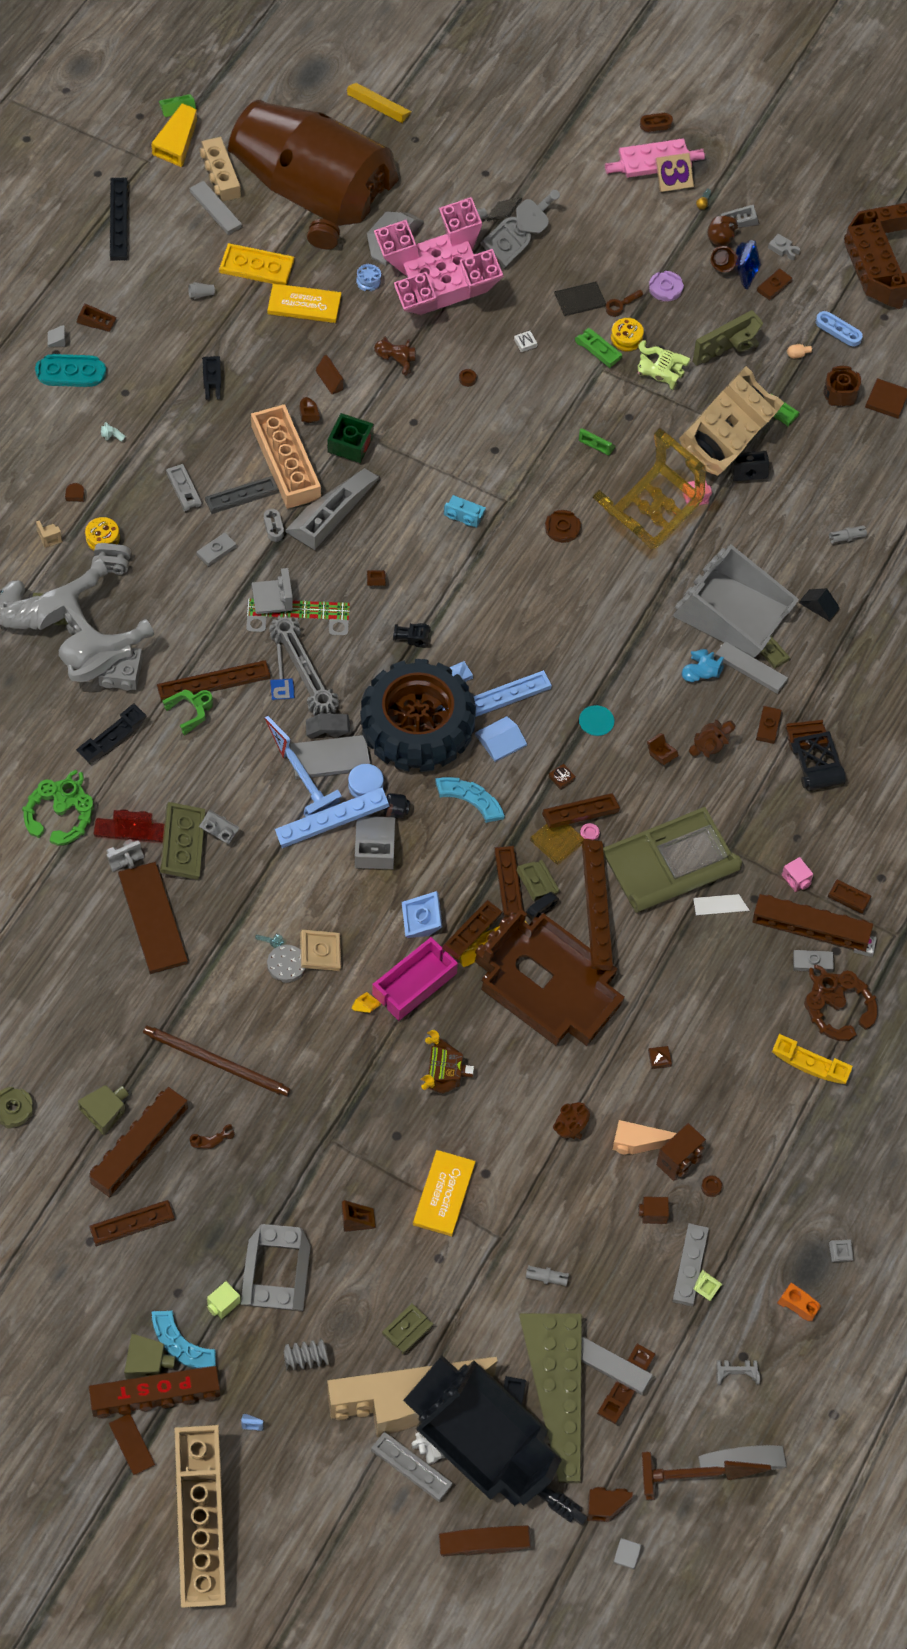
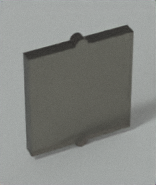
M522 198L499 201L491 210L486 220L492 221L510 217L521 203Z

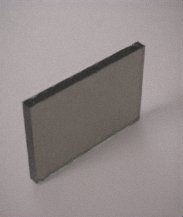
M597 282L554 291L564 316L606 307L605 299Z

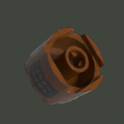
M841 365L832 368V371L827 374L824 385V395L828 400V404L831 406L853 405L858 397L861 386L860 374L857 371L856 373L852 371V368L849 366Z

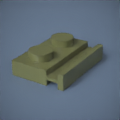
M543 860L518 866L516 871L533 901L539 900L549 892H553L555 895L558 894L559 889Z
M410 1304L382 1331V1335L404 1355L433 1327V1323L417 1307Z

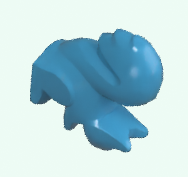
M707 649L691 651V659L699 663L684 666L682 670L684 680L694 682L700 678H719L724 668V657H720L715 661L714 652L709 654Z

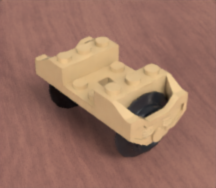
M747 366L744 367L679 438L687 458L698 468L718 476L743 451L756 433L770 421L784 402L777 396L771 395L756 382L753 372Z

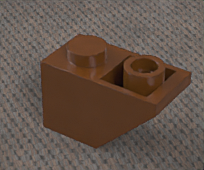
M604 1487L590 1489L588 1494L587 1521L610 1522L631 1503L633 1492H628L627 1489L623 1488L615 1489V1491L606 1490Z

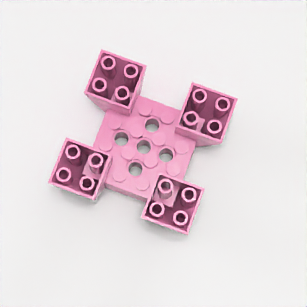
M472 197L439 208L446 234L422 243H415L407 220L374 230L384 259L407 276L406 279L394 282L404 311L423 315L484 294L503 278V273L493 249L473 254L472 250L481 230L482 222Z

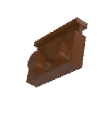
M823 720L788 723L785 727L791 751H793L791 743H793L794 738L826 732ZM827 738L818 739L817 744L827 747ZM806 742L799 743L801 749H810L812 746Z

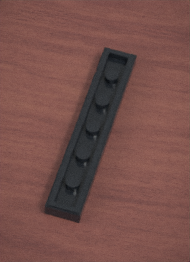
M110 178V261L127 260L128 179Z

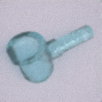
M278 933L273 938L261 935L255 936V939L270 943L274 948L281 946L284 942L282 940L283 937Z

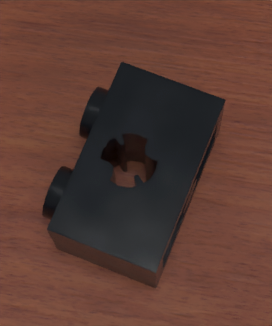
M767 451L740 453L731 462L730 470L733 481L768 479L770 462Z

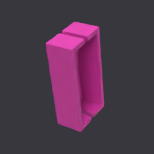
M430 937L374 982L372 995L383 1006L387 1005V1010L400 1021L457 974L458 963L446 951L443 953L442 947Z

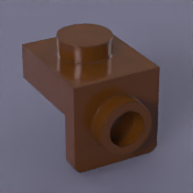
M662 733L647 741L650 756L663 765L679 756L678 751L666 743L665 736Z

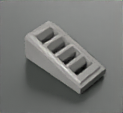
M754 205L721 214V216L737 217L738 228L758 225Z

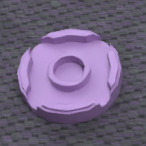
M670 271L658 272L650 279L649 291L658 300H675L682 294V279L676 273Z

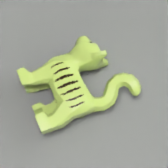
M641 341L638 348L643 354L640 355L641 361L638 365V374L640 376H651L657 381L666 382L674 390L678 378H682L684 375L682 366H687L690 358L659 347L646 348V341ZM656 353L659 355L656 363H653L644 354Z

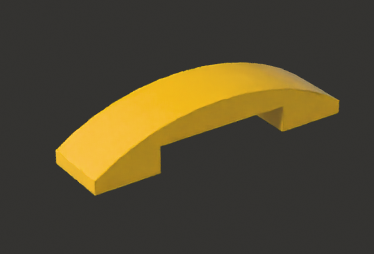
M781 1034L778 1035L772 1049V1053L810 1075L827 1081L846 1084L853 1066L836 1058L831 1061L797 1046V1041Z

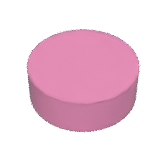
M591 823L583 825L580 830L581 839L598 840L599 828Z

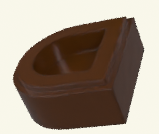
M79 483L68 485L65 500L84 502L83 486Z

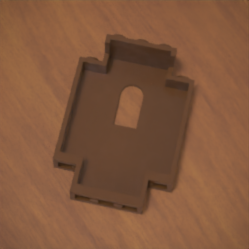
M522 909L517 914L512 913L508 918L505 916L499 923L500 927L498 930H493L487 937L488 941L484 945L480 944L475 951L476 957L474 962L488 971L481 980L483 982L481 990L555 1046L559 1044L567 1033H570L584 1045L588 1046L623 1004L625 996L608 985L615 977L618 969L615 966L612 967L611 971L592 969L590 948L544 913L539 918L535 917L529 925L525 922L527 913ZM528 957L552 974L553 977L542 988L517 969V959Z

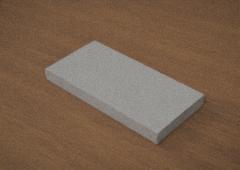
M363 735L290 744L291 750L295 753L310 778L350 773L358 765L370 764L367 743ZM294 769L295 779H301Z

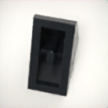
M827 588L809 589L799 601V604L829 622L840 609Z

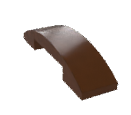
M636 1344L627 1361L647 1371L656 1353ZM616 1381L597 1414L616 1424L636 1391Z

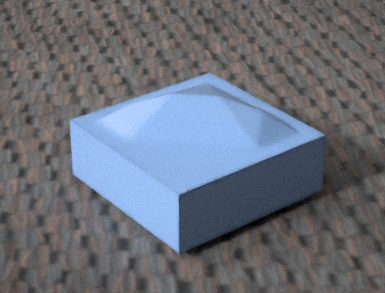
M465 661L450 667L452 669V676L459 674L465 682L473 679V674Z

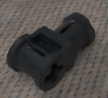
M424 623L410 624V627H400L398 624H395L393 640H408L409 645L419 648L427 647L429 645L428 634L431 632V627Z

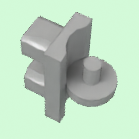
M210 809L199 825L200 828L227 844L231 842L239 829L237 825L226 820V817H221Z
M132 839L125 841L123 847L119 849L114 847L107 849L106 854L112 871H116L126 865L132 869L134 868L133 862L144 858L140 842L138 840L134 842Z

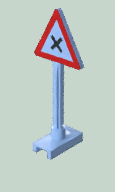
M269 716L265 717L282 757L287 756L314 803L305 807L304 816H310L340 803L339 798L342 795L338 790L325 797L321 791H318L295 753L289 748L290 738Z

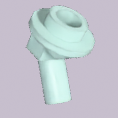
M107 422L104 423V426H101V436L105 437V440L114 435L122 442L126 436L118 429L113 428Z

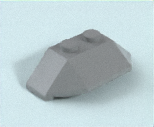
M385 212L367 232L371 258L385 266L389 263L383 257L374 230L407 220L413 235L423 224V220L410 213Z

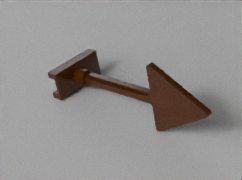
M642 1452L646 1501L655 1500V1482H664V1480L713 1477L726 1474L727 1480H733L771 1470V1465L724 1461L725 1467L716 1466L674 1470L654 1469L651 1452Z

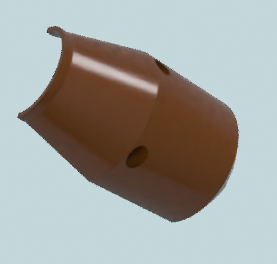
M255 100L241 113L229 138L228 152L238 158L271 191L325 220L332 221L337 226L361 223L370 213V204L373 203L375 197L382 193L384 189L390 191L398 182V173L391 149L321 112Z

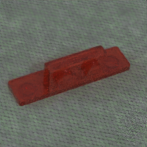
M122 809L114 810L113 819L96 818L94 827L95 837L163 842L164 824L153 823L152 813L146 811L131 812Z

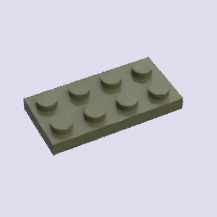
M172 802L167 803L160 873L198 880L200 877L204 831L199 825L205 817V809Z

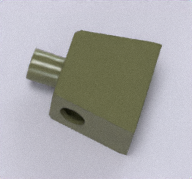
M105 1085L78 1100V1107L86 1118L105 1135L125 1113V1106L122 1101L129 1094L122 1086L112 1092Z
M131 1334L124 1371L125 1379L161 1374L162 1367L174 1369L176 1356L164 1355L165 1346L162 1342Z

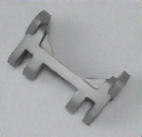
M717 1360V1384H721V1380L728 1374H747L755 1380V1384L760 1383L757 1360H753V1366H750L749 1360H745V1366H729V1360H724V1366H721L720 1360Z

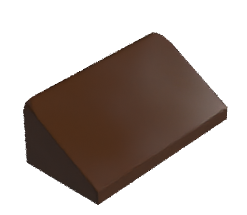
M324 355L316 368V372L329 392L335 394L343 390V377L328 355Z

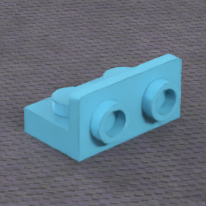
M454 495L449 503H446L444 506L445 516L476 528L486 512L485 507Z

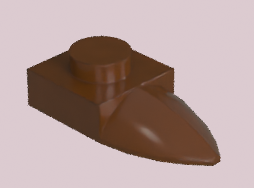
M304 397L300 402L299 408L301 421L308 423L319 421V411L316 403L312 399Z

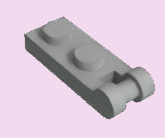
M181 464L166 469V474L177 494L183 511H188L194 506L196 508L202 506L184 465Z

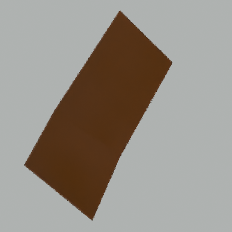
M130 1413L109 1423L133 1475L155 1465Z

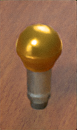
M706 189L702 197L697 200L696 205L699 209H705L708 206V198L711 194L710 189Z

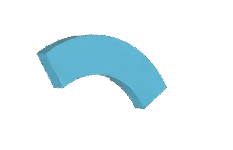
M435 778L440 798L455 797L471 803L481 812L486 823L504 819L503 810L497 800L480 785L460 780V778Z
M152 1311V1321L159 1342L164 1344L165 1351L170 1356H176V1361L192 1369L216 1365L215 1349L198 1347L189 1343L181 1336L174 1322L173 1311Z

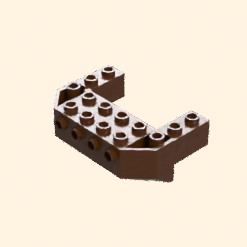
M907 203L858 211L848 226L846 235H844V244L865 294L897 309H902L904 300L907 299V272H901L885 233L907 229Z

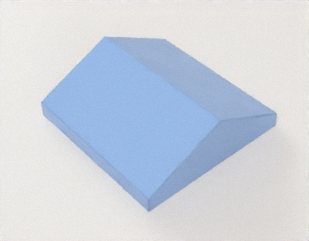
M507 716L475 732L476 737L494 762L527 746L518 725Z
M437 891L402 902L405 936L407 938L430 936L442 928L439 894Z

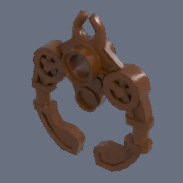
M816 964L814 968L820 970L821 975L815 976L814 969L809 968V975L814 984L811 992L804 1000V1005L809 1012L811 1022L815 1023L820 1029V1034H824L837 1041H849L857 1035L854 1027L851 1025H845L839 1030L833 1028L831 1024L826 1025L822 1020L824 1015L820 1012L825 1003L836 1010H841L846 1004L843 991L849 992L853 989L857 995L862 994L866 999L864 1004L867 1007V1012L861 1015L858 1021L859 1025L865 1030L874 1025L877 1017V997L871 994L868 990L869 986L857 978L854 972L847 970L841 974H831ZM823 983L829 984L830 988L824 987Z

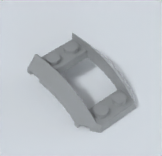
M261 1224L248 1242L241 1305L303 1311L311 1245L302 1228ZM259 1245L299 1249L294 1288L254 1284Z

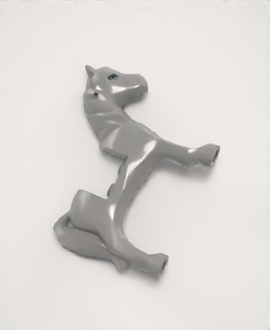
M101 558L94 560L91 568L80 578L65 586L48 591L41 596L22 600L25 586L19 580L10 581L5 587L0 589V625L6 628H32L35 630L39 628L42 630L65 618L68 623L66 625L67 630L72 636L61 645L59 657L67 665L68 676L72 681L85 682L99 676L119 659L131 657L133 655L131 645L138 644L144 638H150L154 635V631L146 619L140 621L136 629L113 635L102 634L87 622L79 605L78 597L81 592L97 585L100 577L108 574Z

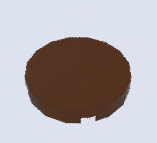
M567 510L554 511L553 514L547 517L545 522L546 534L552 540L560 543L575 540L581 530L580 519L573 512Z

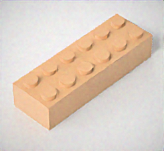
M285 404L252 413L251 427L279 488L286 508L289 509L319 499L321 497L320 483Z

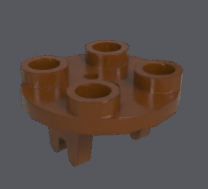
M581 1102L572 1103L571 1105L566 1103L561 1107V1113L557 1117L553 1129L560 1137H571L572 1139L577 1137L581 1139L582 1134L580 1132L589 1122L590 1110Z

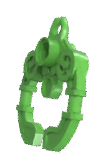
M74 770L64 780L53 782L46 779L38 784V788L29 795L26 807L23 806L22 808L25 826L30 835L40 838L44 833L45 829L42 824L33 820L35 814L33 808L35 804H40L42 799H54L53 809L57 815L65 814L72 806H75L76 811L81 814L78 817L80 821L78 827L73 826L72 830L68 833L60 830L53 831L50 836V843L63 846L75 841L81 835H85L86 832L84 830L87 824L91 823L94 803L92 797L85 794L81 787L84 780L82 772H79V780L77 781L72 780V776L78 773L77 770ZM67 789H73L72 792L65 793Z

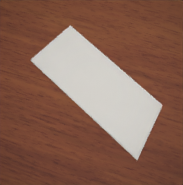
M739 894L693 898L696 915L750 911Z

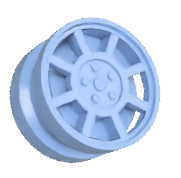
M372 264L360 266L357 270L356 280L358 287L364 291L376 290L380 286L381 281L380 269Z

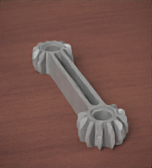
M287 614L285 618L278 616L277 620L273 619L272 625L269 627L271 640H275L276 645L283 643L311 696L307 699L309 712H313L314 716L320 713L335 714L339 707L338 695L333 693L332 688L328 691L324 689L297 638L301 634L299 622L295 621L294 617L289 619Z

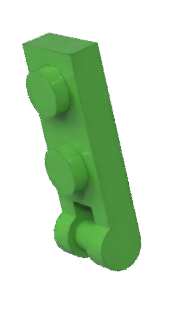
M587 328L583 332L584 334L575 337V341L579 346L586 348L609 368L622 359V354L590 328Z

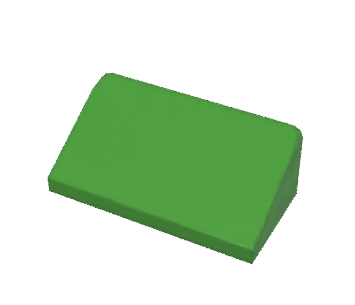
M190 94L159 101L164 117L173 116L181 104L196 109L195 100Z
M582 428L580 429V442L610 456L615 449L612 443Z

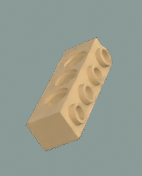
M218 137L202 141L200 155L202 159H205L206 171L210 172L209 178L211 183L215 185V194L219 195L222 202L241 198L240 184L222 138Z

